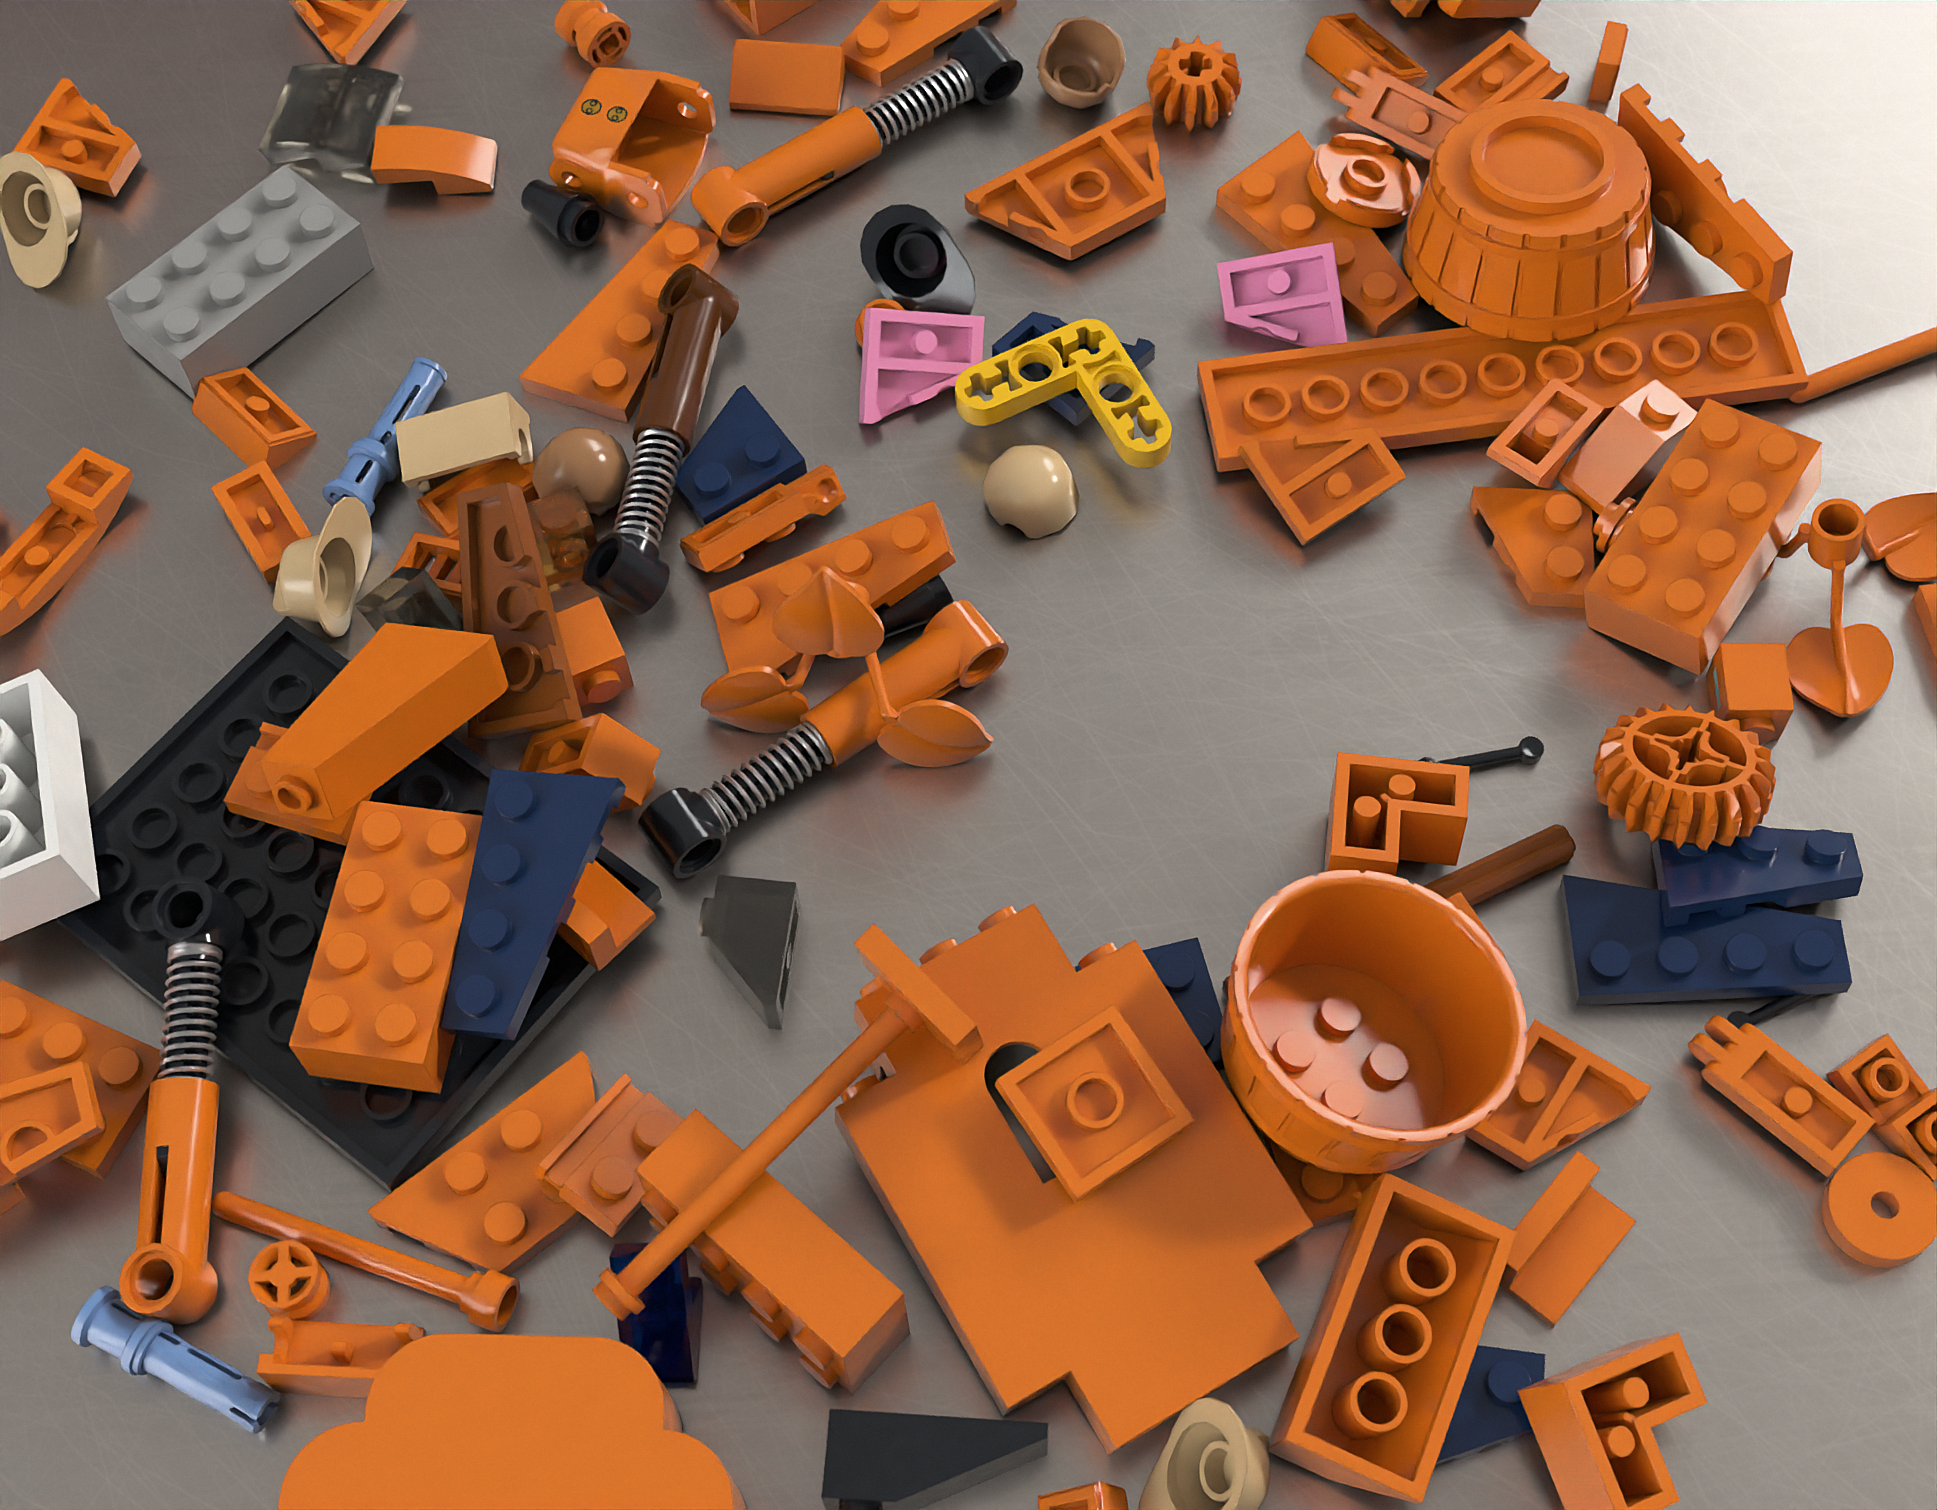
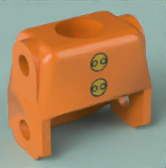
M614 67L597 68L589 76L553 138L552 151L554 159L549 166V175L558 187L592 195L596 199L598 206L617 217L656 228L682 200L699 170L707 146L708 133H711L716 125L713 98L708 91L701 88L700 82L666 72ZM683 103L690 104L697 110V112L689 110L683 105Z

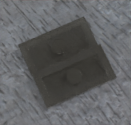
M331 63L293 66L258 150L270 164L315 158L327 173L370 167L372 165L377 126L388 125L405 82L399 74L365 66Z

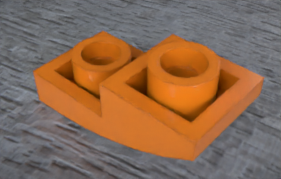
M1887 1033L1871 1041L1826 1075L1843 1096L1876 1121L1870 1129L1891 1151L1917 1165L1933 1182L1937 1180V1088L1929 1090Z

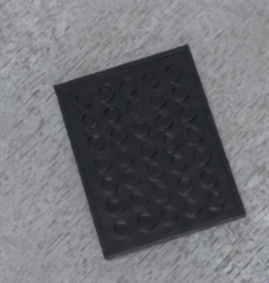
M286 616L89 808L100 900L53 920L163 1008L164 1003L168 1001L164 994L169 990L165 983L170 978L166 971L171 965L167 962L169 952L165 949L166 937L158 933L152 923L151 915L154 898L160 889L174 878L184 875L196 876L238 902L244 913L245 925L242 936L236 945L226 954L221 955L223 958L219 965L222 969L214 973L221 981L213 985L220 992L212 996L218 1000L219 1004L212 1008L218 1013V1016L211 1019V1021L218 1026L210 1031V1033L216 1036V1039L213 1042H209V1044L215 1048L216 1052L388 1191L392 1192L411 1176L592 976L596 969L556 933L546 955L550 961L515 1040L455 1035L440 1094L310 1076L290 1048L289 1043L347 846L232 813L223 801L250 747L256 746L261 736L259 729L262 723L266 722L289 729L350 662L293 619ZM449 734L377 788L369 801L483 816L492 769L497 768ZM600 846L595 860L645 905L652 909L662 898L659 886L604 846ZM202 912L199 913V915L195 919V922H197Z

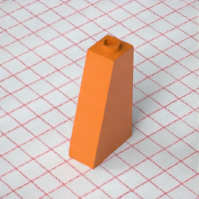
M386 622L259 760L279 812L335 821L503 695L509 688V684L494 636Z

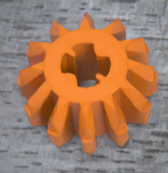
M1199 34L1193 43L1186 44L1175 37L1171 49L1158 48L1154 64L1150 65V71L1147 72L1146 88L1149 89L1153 113L1164 114L1168 126L1179 121L1185 122L1189 132L1196 123H1203L1210 129H1213L1218 117L1230 118L1231 111L1234 109L1235 102H1237V96L1241 94L1242 78L1239 77L1240 71L1238 70L1235 53L1224 52L1220 40L1209 45L1203 44Z

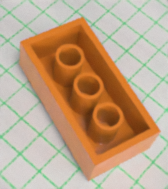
M1707 398L1583 588L1587 627L1701 676L1718 649L1719 644L1725 638L1819 488L1822 471V442Z
M360 801L289 1043L290 1048L310 1076L440 1094L455 1035L447 1033L440 1027L483 816Z
M696 1108L635 1169L645 1192L640 1201L653 1215L649 1223L658 1234L743 1151ZM766 1170L689 1245L702 1260L698 1268L703 1275L727 1296L734 1289L740 1292L752 1306L748 1313L754 1322L777 1342L787 1335L804 1353L799 1358L801 1364L816 1380L828 1389L838 1382L853 1396L910 1334L904 1293Z

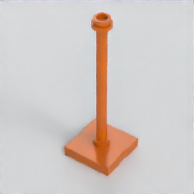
M874 923L853 944L860 954L865 967L891 992L883 1001L887 1008L618 1275L608 1267L599 1275L601 1281L592 1291L602 1304L619 1320L624 1321L632 1312L637 1315L645 1307L638 1295L907 1028L914 1033L923 1024L963 1065L984 1046L977 1025Z

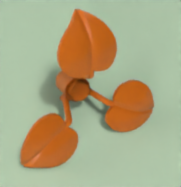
M1937 492L1891 498L1873 506L1865 515L1862 509L1850 500L1842 498L1829 499L1815 508L1811 524H1800L1798 534L1790 541L1791 532L1776 557L1789 558L1806 542L1808 543L1807 547L1811 558L1821 567L1832 571L1831 629L1810 627L1802 630L1793 637L1786 648L1790 685L1805 700L1838 717L1852 718L1874 707L1886 692L1894 668V656L1888 638L1878 627L1872 624L1862 623L1843 628L1842 612L1845 568L1856 560L1860 547H1862L1870 561H1879L1884 558L1888 570L1898 578L1908 581L1936 580ZM1775 558L1760 581L1765 580L1771 574Z
M821 565L800 589L786 598L776 608L773 614L772 630L774 635L790 649L803 654L794 675L784 680L778 671L767 666L738 668L716 679L704 690L701 696V707L707 709L711 715L728 724L752 732L780 733L800 725V716L809 710L808 699L796 690L803 686L816 655L827 654L834 658L865 656L880 715L884 721L889 723L880 729L877 739L878 744L886 753L895 759L914 766L943 767L972 759L988 749L993 742V736L985 731L981 722L972 713L951 702L938 699L918 700L906 704L899 712L892 708L876 653L884 641L883 623L869 605L870 595L868 591L857 583L844 581L826 565Z

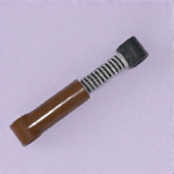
M691 263L681 266L670 276L658 298L659 312L665 315V319L633 431L632 439L636 445L635 454L632 458L633 463L630 465L628 481L625 483L623 499L620 502L613 532L603 537L594 546L583 568L582 578L584 584L634 615H643L659 601L668 584L670 570L668 564L659 559L658 541L661 540L660 532L664 528L662 523L665 522V514L668 513L669 508L667 505L671 501L669 496L673 494L672 487L675 486V478L678 475L677 469L680 468L679 461L690 453L719 339L724 336L734 323L740 307V300L737 295Z

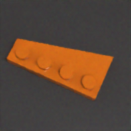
M933 500L708 593L729 672L748 666H767L778 671L780 674L785 672L788 676L796 672L803 654L790 649L777 639L772 630L773 614L776 608L786 598L800 589L821 565H826L844 581H851L863 586L870 595L869 605L875 610L882 604L891 607L957 562L941 511Z

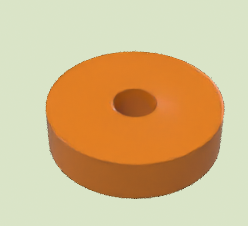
M1868 1152L1854 1156L1839 1167L1824 1189L1821 1213L1826 1230L1834 1243L1844 1253L1861 1263L1881 1268L1898 1267L1907 1264L1921 1255L1937 1236L1936 1187L1917 1165L1901 1156L1886 1152ZM1871 1201L1885 1203L1889 1207L1892 1217L1882 1218L1875 1214L1871 1207Z

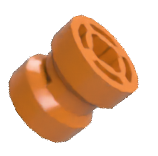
M566 0L556 15L554 24L556 33L570 46L578 47L579 54L594 68L611 66L623 56L630 44V27L616 14L609 13L606 5L601 0Z

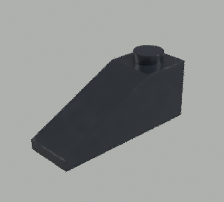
M830 1409L821 1495L826 1510H919L1046 1456L1048 1453V1423Z

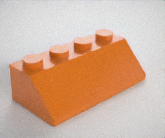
M1387 1172L1368 1186L1361 1196L1270 1436L1267 1451L1331 1481L1416 1504L1422 1503L1517 1232Z

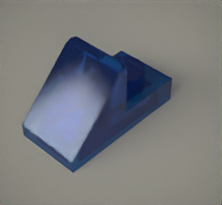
M615 1243L609 1256L610 1269L618 1275L649 1243ZM686 1249L638 1295L645 1307L637 1315L632 1312L624 1321L617 1318L620 1342L633 1348L646 1359L662 1383L695 1382L697 1376L703 1283L700 1277H689Z

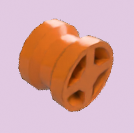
M282 1240L269 1244L257 1254L250 1265L248 1274L250 1291L271 1316H285L291 1320L308 1321L320 1313L329 1300L332 1287L329 1273L312 1251L298 1241ZM305 1280V1283L301 1284L296 1291H294L293 1295L291 1296V1289L297 1284V1282Z

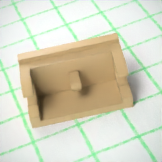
M505 391L395 422L403 483L409 488L418 486L420 493L432 490L433 478L506 457L510 460L518 458L520 465L532 462L533 450L529 425H531L529 414Z

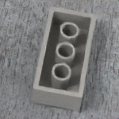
M284 164L106 296L105 299L125 342L194 399L197 395L199 380L202 377L247 367L374 269L361 224Z

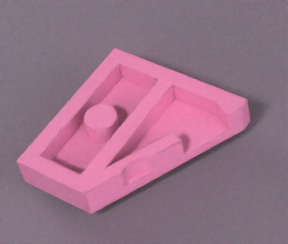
M1333 242L1217 263L1224 316L1227 325L1305 348L1348 342Z

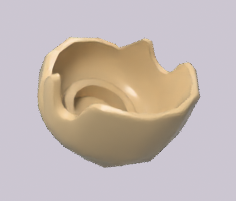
M1042 445L1013 446L1005 450L990 464L981 487L985 503L1000 526H1004L1006 523L1015 525L1030 539L1041 538L1060 531L1076 515L1080 497L1074 477L1064 458L1053 449Z

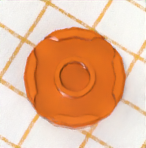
M1342 133L1331 137L1328 144L1322 145L1321 143L1316 148L1309 163L1307 175L1313 194L1326 209L1345 221L1364 227L1387 228L1402 223L1409 216L1414 202L1420 195L1421 181L1413 164L1407 158H1405L1402 164L1398 158L1392 155L1395 148L1388 143L1365 134Z

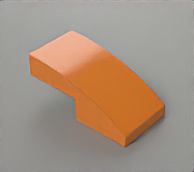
M411 125L377 126L371 171L377 184L433 181L438 195L491 192L494 185L497 145L494 140L444 128Z

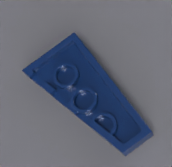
M492 769L440 1027L447 1033L515 1040L550 961L549 957L546 956L559 925H566L576 902L572 896L587 862L593 864L604 838L600 833L611 808H618L626 790V786L619 778Z
M1564 874L1562 876L1560 889L1576 1006L1846 993L1852 984L1841 920L1746 905L1743 915L1720 918L1716 910L1689 914L1687 924L1665 927L1659 890Z

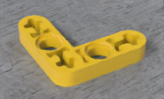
M1086 318L1065 325L967 368L961 372L956 380L955 399L958 414L970 424L977 426L995 424L1078 388L1119 456L1127 464L1136 468L1147 469L1155 467L1165 461L1170 453L1172 426L1168 416L1113 330L1106 323L1097 319ZM1086 343L1090 349L1098 348V353L1091 355L1086 349L1078 350V346ZM1068 361V367L1064 368L1062 362ZM1030 363H1042L1052 370L1049 377L1038 382L1028 381L1019 374L1020 370ZM1007 376L1009 384L1008 381L1003 383L1002 378ZM1119 383L1128 386L1133 394L1127 400L1116 403L1105 400L1100 395V391L1109 384ZM981 389L985 395L992 394V399L983 401L979 395L972 396V392ZM1137 416V425L1146 437L1155 435V442L1147 444L1143 438L1134 439V422L1132 418Z

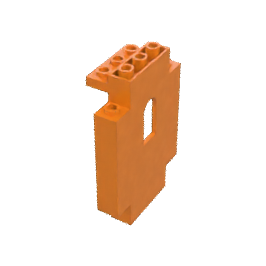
M1035 903L1018 912L1014 910L1013 906H1008L983 920L978 926L980 933L960 944H957L954 938L947 939L927 950L919 958L922 965L918 967L977 1025L984 1046L963 1065L923 1024L914 1033L907 1028L870 1065L876 1075L868 1076L856 1082L840 1095L843 1103L835 1107V1124L1002 1415H1007L1065 1380L1107 1454L1111 1455L1179 1414L1196 1399L1207 1397L1286 1349L1300 1338V1335L1257 1265L1301 1239L1314 1225L1137 941L1133 940L1119 949H1116L1113 942L1096 948L1078 962L1081 970L1076 972ZM877 978L867 983L860 990L862 998L855 1001L854 1020L861 1032L887 1008L883 1001L891 992ZM1114 1004L1195 1121L1191 1127L1077 1203H1074L1057 1177L1044 1184L986 1087L984 1078L985 1067L993 1054L1010 1045H1025L1041 1051Z

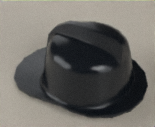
M910 204L890 205L875 213L864 227L860 241L862 263L884 297L896 301L906 311L971 315L976 299L975 277L968 261L955 244L949 230L925 209Z

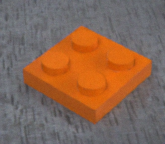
M1114 1004L996 1079L995 1087L1074 1203H1077L1191 1127L1195 1121Z

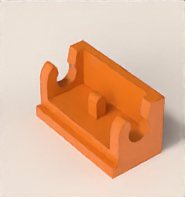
M271 1316L268 1320V1328L274 1332L273 1354H259L256 1373L272 1389L280 1393L367 1398L373 1380L384 1363L403 1346L425 1337L426 1330L423 1327H416L413 1323H397L396 1326L296 1321L285 1316Z

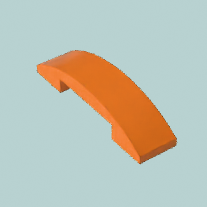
M82 447L48 483L45 489L51 503L0 557V637L19 626L46 604L68 582L93 551L127 494L134 477L131 469Z

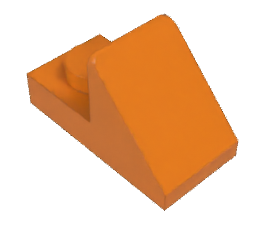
M1553 377L1488 447L1486 455L1536 486L1554 490L1559 482L1557 477L1565 466L1567 458L1599 424L1605 407Z

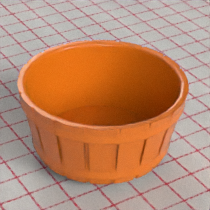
M1522 99V101L1500 102L1488 106L1487 109L1482 108L1472 112L1461 119L1460 124L1456 123L1435 149L1422 191L1410 211L1407 229L1403 236L1402 256L1409 278H1412L1411 283L1428 304H1433L1435 310L1448 319L1464 327L1467 325L1474 331L1504 339L1510 337L1513 340L1530 342L1552 341V339L1564 340L1593 333L1595 329L1600 330L1615 323L1628 314L1627 310H1632L1642 300L1654 274L1656 236L1651 220V176L1645 156L1635 139L1622 126L1618 127L1615 121L1599 112L1589 111L1587 107L1564 101L1552 102L1549 99Z
M1334 870L1318 873L1317 877L1310 875L1294 881L1277 891L1276 897L1272 895L1258 908L1249 921L1248 928H1245L1232 962L1228 982V1002L1223 1013L1220 1029V1050L1227 1080L1241 1109L1246 1111L1247 1118L1256 1129L1270 1142L1271 1140L1276 1142V1146L1290 1156L1307 1164L1310 1162L1314 1164V1167L1345 1174L1382 1173L1416 1162L1434 1148L1461 1138L1490 1116L1489 1114L1493 1113L1504 1102L1517 1082L1514 1078L1520 1075L1525 1059L1527 1038L1524 1037V1033L1527 1032L1525 1008L1521 993L1516 990L1517 982L1508 963L1498 948L1492 946V940L1461 909L1459 911L1453 907L1454 904L1416 883L1412 885L1406 879L1367 870L1365 873H1360L1359 870Z

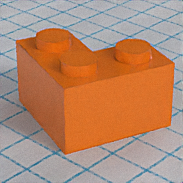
M1338 752L1329 800L1324 872L1359 870L1360 873H1365L1367 870L1395 876L1398 860L1457 866L1468 819L1469 766Z
M1679 1332L1627 1343L1518 1390L1565 1510H1661L1680 1501L1651 1428L1708 1402Z

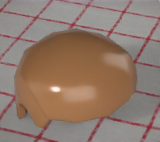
M1086 16L1064 19L1059 22L1039 54L1037 69L1039 71L1038 79L1042 88L1060 104L1077 109H1084L1104 102L1116 88L1125 66L1126 56L1121 37L1105 22Z
M576 427L563 431L549 441L534 461L532 482L541 502L559 516L572 519L580 514L595 513L600 517L623 498L625 483L628 481L627 477L630 472V464L622 445L612 435H607L603 430Z

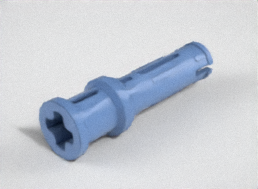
M423 357L416 358L413 361L411 369L385 406L384 411L368 436L360 438L351 444L347 450L349 460L337 479H330L322 489L325 500L332 507L343 497H356L365 505L369 517L372 516L375 511L373 501L384 483L394 480L399 472V460L397 458L399 450L395 422H397L411 400L412 403L400 421L425 414L437 392L447 380V374L440 365Z
M103 1286L94 1292L82 1306L72 1327L71 1338L74 1343L81 1347H88L92 1344L121 1360L122 1370L131 1375L150 1373L155 1377L161 1378L190 1397L233 1419L236 1423L254 1434L261 1432L273 1418L279 1406L276 1403L281 1400V1393L255 1381L231 1365L184 1341L173 1333V1327L169 1321L135 1312L124 1302L120 1301L121 1295L118 1290L110 1286Z

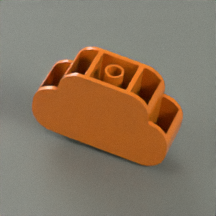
M458 1333L428 1335L408 1343L395 1352L380 1368L373 1380L367 1397L364 1422H351L335 1426L308 1442L294 1458L285 1474L278 1503V1510H747L738 1487L717 1456L701 1441L683 1433L680 1414L674 1400L650 1364L633 1348L619 1341L602 1337Z

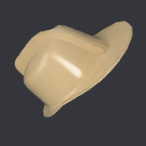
M15 151L0 158L1 230L9 259L16 275L26 285L35 288L50 286L60 276L67 260L68 245L73 243L78 233V227L82 218V203L77 188L65 174L56 169L43 167L30 154Z
M343 497L333 506L320 534L289 544L283 551L280 569L277 574L272 604L274 610L282 616L320 622L323 630L331 637L343 636L349 628L354 602L366 574L371 556L372 530L370 517L365 505L358 498Z
M1216 1398L1196 1399V1401L1182 1410L1169 1440L1147 1479L1139 1501V1510H1257L1267 1495L1271 1478L1270 1461L1267 1454L1269 1437L1260 1429L1244 1426L1230 1405Z

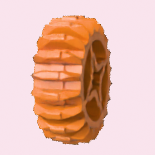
M1662 703L1657 712L1646 707H1638L1634 717L1630 715L1619 716L1615 727L1606 729L1605 736L1601 739L1598 753L1595 756L1593 774H1595L1594 784L1597 789V801L1608 806V818L1626 820L1627 832L1644 831L1650 835L1651 843L1659 839L1673 841L1678 850L1684 842L1695 843L1701 850L1706 851L1712 841L1723 846H1731L1736 836L1750 837L1753 828L1757 824H1762L1764 815L1769 811L1776 784V778L1774 777L1776 767L1770 762L1771 750L1759 745L1757 733L1740 731L1739 720L1723 721L1717 718L1715 710L1707 714L1695 712L1690 704L1684 710H1673L1669 705Z

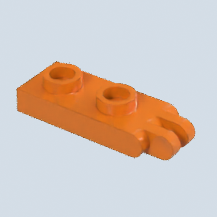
M1346 66L1341 77L1359 86L1356 95L1353 96L1335 87L1331 95L1332 99L1349 107L1344 116L1346 119L1431 161L1435 149L1447 132L1456 123L1460 124L1461 119L1469 115L1373 66H1370L1366 75Z
M1713 1015L1704 1025V1029L1710 1037L1697 1033L1688 1043L1690 1052L1706 1065L1702 1070V1075L1710 1085L1827 1178H1829L1876 1122L1752 1024L1744 1023L1738 1029L1724 1017Z

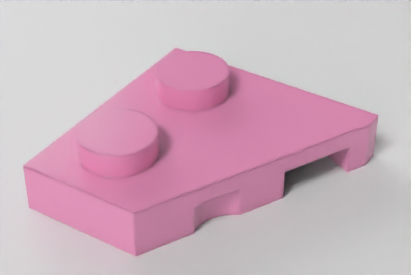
M865 308L858 423L873 424L882 420L887 415L910 405L921 403L936 396L937 393L955 387L956 380L961 372L982 362L985 317Z

